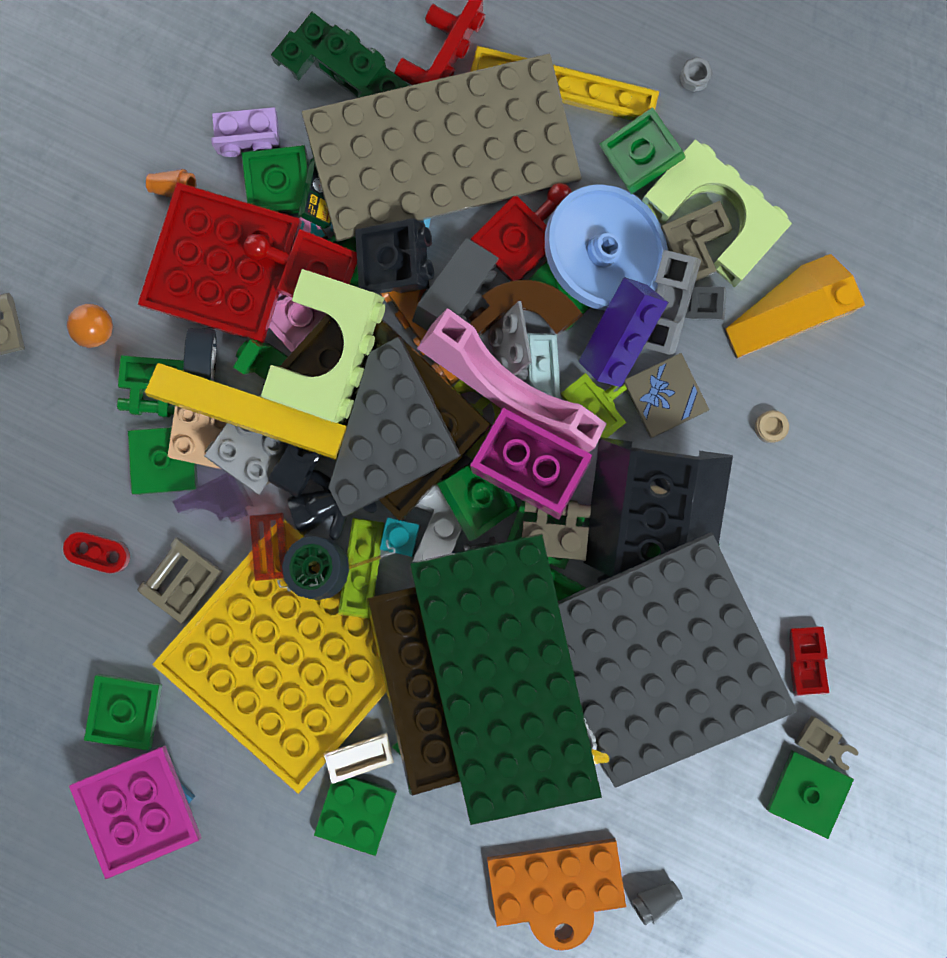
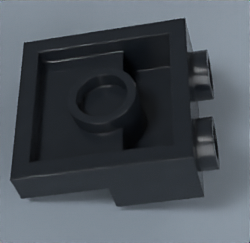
M411 218L355 229L359 288L376 294L392 291L406 293L429 289V280L434 277L433 264L430 260H427V247L432 245V235L424 223Z

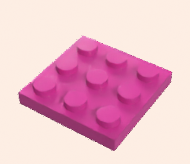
M165 745L69 785L105 880L195 843L202 838Z

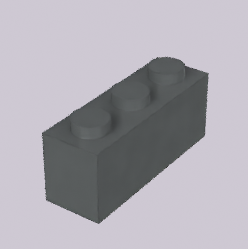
M466 238L418 303L412 322L428 331L431 324L447 308L466 321L467 318L463 315L467 309L473 311L482 298V294L479 293L482 287L489 289L495 280L498 272L494 271V268L499 258Z

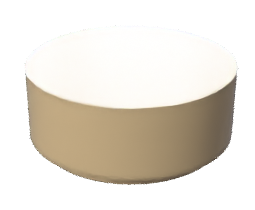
M767 411L761 414L755 422L756 435L766 443L781 441L789 431L788 419L779 411Z

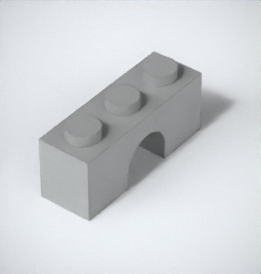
M668 250L663 251L655 282L658 284L657 293L669 303L643 348L668 355L675 354L701 259Z

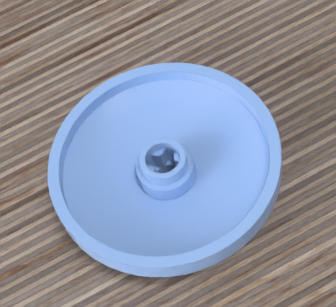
M597 184L575 190L555 208L549 218L545 231V253L554 277L569 295L586 306L606 311L624 277L647 284L654 291L657 289L658 284L655 280L663 251L668 250L667 242L657 217L642 200L624 189Z

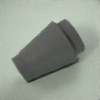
M671 881L668 884L666 883L637 893V898L631 902L642 923L647 925L650 922L655 924L683 899V896L677 885Z

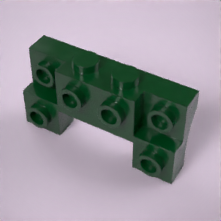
M312 11L294 33L290 30L271 54L273 62L277 66L282 64L290 70L293 77L298 81L310 66L315 63L316 68L356 98L410 86L386 68V60L379 51L374 48L367 49L351 30L346 29L343 31L337 25L332 27Z

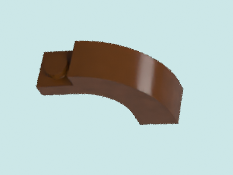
M517 280L498 285L482 295L490 306L487 309L483 306L480 307L468 319L471 321L469 324L476 329L480 337L518 301H521L523 310L540 315L559 336L581 318L583 314L564 293L555 287L538 281Z

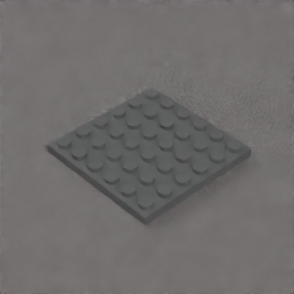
M712 532L558 601L583 715L589 729L596 738L597 751L609 756V762L602 764L615 788L798 712Z

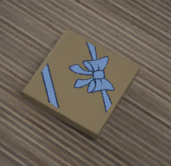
M682 353L625 379L623 383L627 387V392L650 439L710 410Z

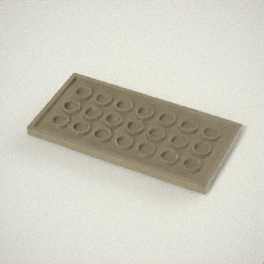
M550 53L304 110L301 113L336 242L356 237L355 229L411 218L418 221L427 220L511 199L513 196L519 197L547 190L557 183L567 185L579 182L582 179Z

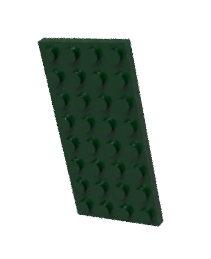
M543 534L411 562L412 575L470 825L602 798Z

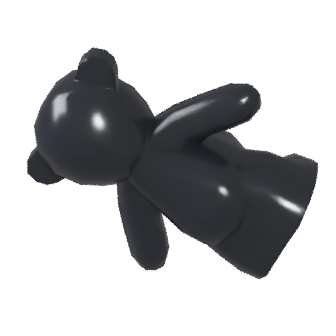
M313 470L310 477L311 480L323 487L324 490L303 493L298 498L295 496L288 497L287 503L293 522L299 533L306 535L322 522L333 518L329 529V537L332 540H337L342 534L347 516L343 517L329 489L331 478L318 470ZM373 502L362 509L371 514L377 511V505Z

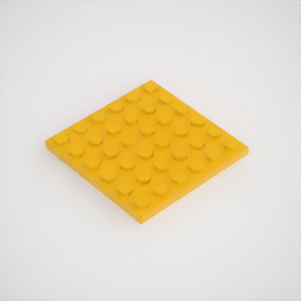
M281 517L152 665L299 794L326 763L324 754L340 747L384 696L386 688L371 621L367 618L338 614L341 590L331 598L314 600L300 597L293 591H288L287 588L279 587L277 580H281V586H287L282 570L286 552L293 543L305 537L284 517ZM318 563L315 567H312V571L319 572L320 564Z

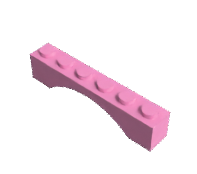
M447 308L431 324L417 347L422 353L501 409L505 408L586 452L595 449L607 423L582 405L550 396L516 377L489 352L481 341L476 329Z

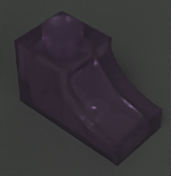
M228 473L172 501L178 513L187 514L204 509L216 514L219 521L230 520L231 524L249 515L247 510L254 507L244 485Z

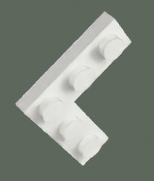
M436 484L415 506L433 514L413 562L452 554L462 530L444 495Z

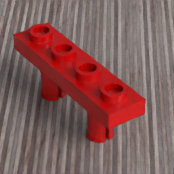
M468 0L462 13L458 16L432 4L426 14L425 22L448 34L445 43L429 69L424 70L405 58H401L394 74L411 85L454 76L455 68L453 67L458 58L463 59L471 43L469 38L473 31L478 32L484 23L486 14L483 13V0Z

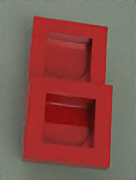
M824 627L791 628L789 637L790 664L794 697L829 694L825 665L828 653Z

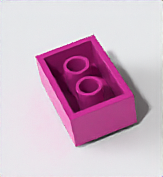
M503 408L470 466L473 474L559 520L587 470L592 454Z

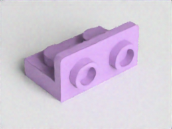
M275 107L212 113L214 137L211 138V142L218 155L236 157L241 152L280 148L278 117Z

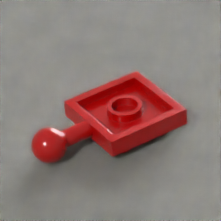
M563 183L554 184L548 191L547 200L535 212L518 196H513L470 240L499 258L495 267L510 281L522 280L546 256L545 231L547 225L543 221L564 198L572 193L570 187Z
M299 229L290 254L270 246L268 240L260 234L248 236L243 244V250L250 259L262 260L267 258L285 266L276 291L292 298L302 269L350 284L357 265V252L302 229Z

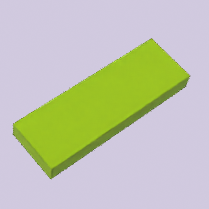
M359 518L352 519L347 549L349 574L347 582L341 589L338 614L370 619L365 598L375 595L384 522Z

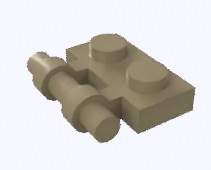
M569 500L562 513L563 516H566L565 525L546 524L547 513L525 502L524 512L537 513L536 522L523 521L522 538L542 533L548 557L586 560L589 528L576 527L577 517L590 518L591 505L578 504L577 500Z

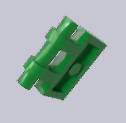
M121 355L118 387L130 389V398H118L117 409L129 411L131 415H142L143 412L158 413L159 417L168 418L174 415L175 405L160 400H144L143 392L149 384L157 363L183 371L184 360Z

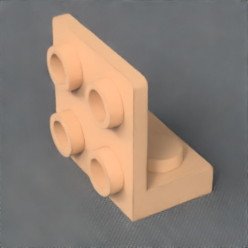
M175 406L168 457L221 469L204 457V455L206 454V448L212 441H215L227 423Z

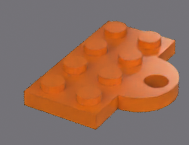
M615 838L487 857L497 927L529 922L535 937L543 945L551 949L569 950L582 944L592 931L594 912L626 907L617 841ZM563 923L573 928L571 936L566 939H560L554 934L556 927Z

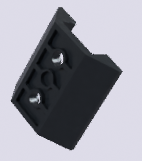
M600 437L591 499V512L588 522L586 560H583V563L613 577L655 558L644 555L641 550L642 546L648 542L656 543L660 547L661 551L657 556L710 532L713 533L719 545L733 455L699 451L698 456L633 448V441ZM657 478L666 479L670 484V489L664 494H657L651 489V482Z

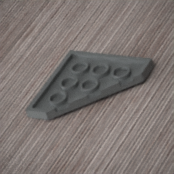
M400 337L371 351L366 362L329 484V489L343 517L364 508L461 456L413 359Z

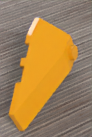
M832 254L801 265L725 329V332L737 359L850 315L864 307L865 303L854 276Z

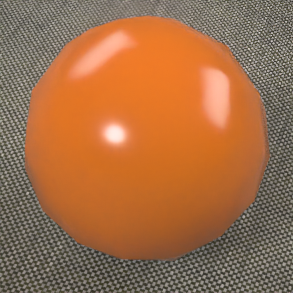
M84 304L75 307L68 315L66 326L69 335L79 346L86 348L98 347L105 344L112 336V319L107 310L100 305Z

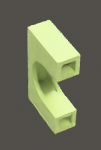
M695 139L684 151L686 158L667 170L648 191L642 201L651 209L658 221L664 225L686 200L696 194L710 192L719 194L729 200L737 211L739 230L735 240L715 261L714 265L717 270L716 272L733 287H736L790 227L792 222L788 220L787 214L780 207L772 206L764 199L763 193L757 187L746 184L734 167L728 164L724 165L716 158V154L711 147L703 143L700 144Z
M302 269L292 301L327 313L336 320L344 337L343 353L339 362L331 371L318 377H308L271 365L261 397L334 423H344L345 418L348 419L354 405L352 395L355 387L360 385L364 372L362 365L365 356L369 355L374 346L375 337L372 335L376 323H380L384 316V297Z

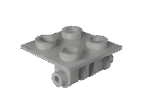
M518 301L489 329L488 340L492 346L493 356L501 365L526 382V377L529 375L527 366L532 362L522 303Z
M227 423L215 441H212L206 448L204 457L259 495L268 482L273 468L283 456L289 444Z

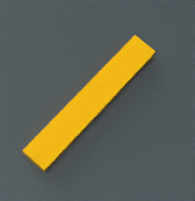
M477 46L470 72L527 58ZM553 65L564 104L631 121L652 107L654 109L656 107L659 91Z
M157 363L145 390L148 397L333 459L337 457L347 428L345 425L319 418Z

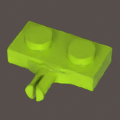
M585 373L561 392V396L565 401L582 405L607 423L601 437L608 438L627 423L618 413L613 402L614 399L627 390L625 384L615 392L614 390L618 386L611 385L608 389L604 390L595 385Z

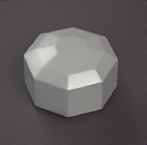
M695 57L685 62L679 78L683 88L697 92L706 88L713 72L708 61Z

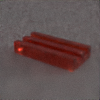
M284 513L251 515L250 528L255 581L283 578L282 565L287 552ZM276 520L280 572H275L271 531V521ZM259 522H263L267 573H263Z

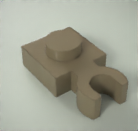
M812 715L794 742L825 763L831 755L833 763L843 770H849L850 767L842 762V754L847 751L856 756L859 754L857 749L849 744H838L843 735Z

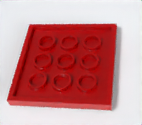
M177 182L138 305L159 313L264 343L280 294L276 289L285 266L267 258L262 260L250 259L243 250V244L248 236L260 234L268 240L270 246L290 254L302 224L301 219Z

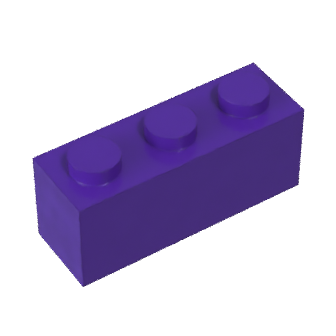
M624 277L578 362L597 381L621 387L669 302L647 284Z

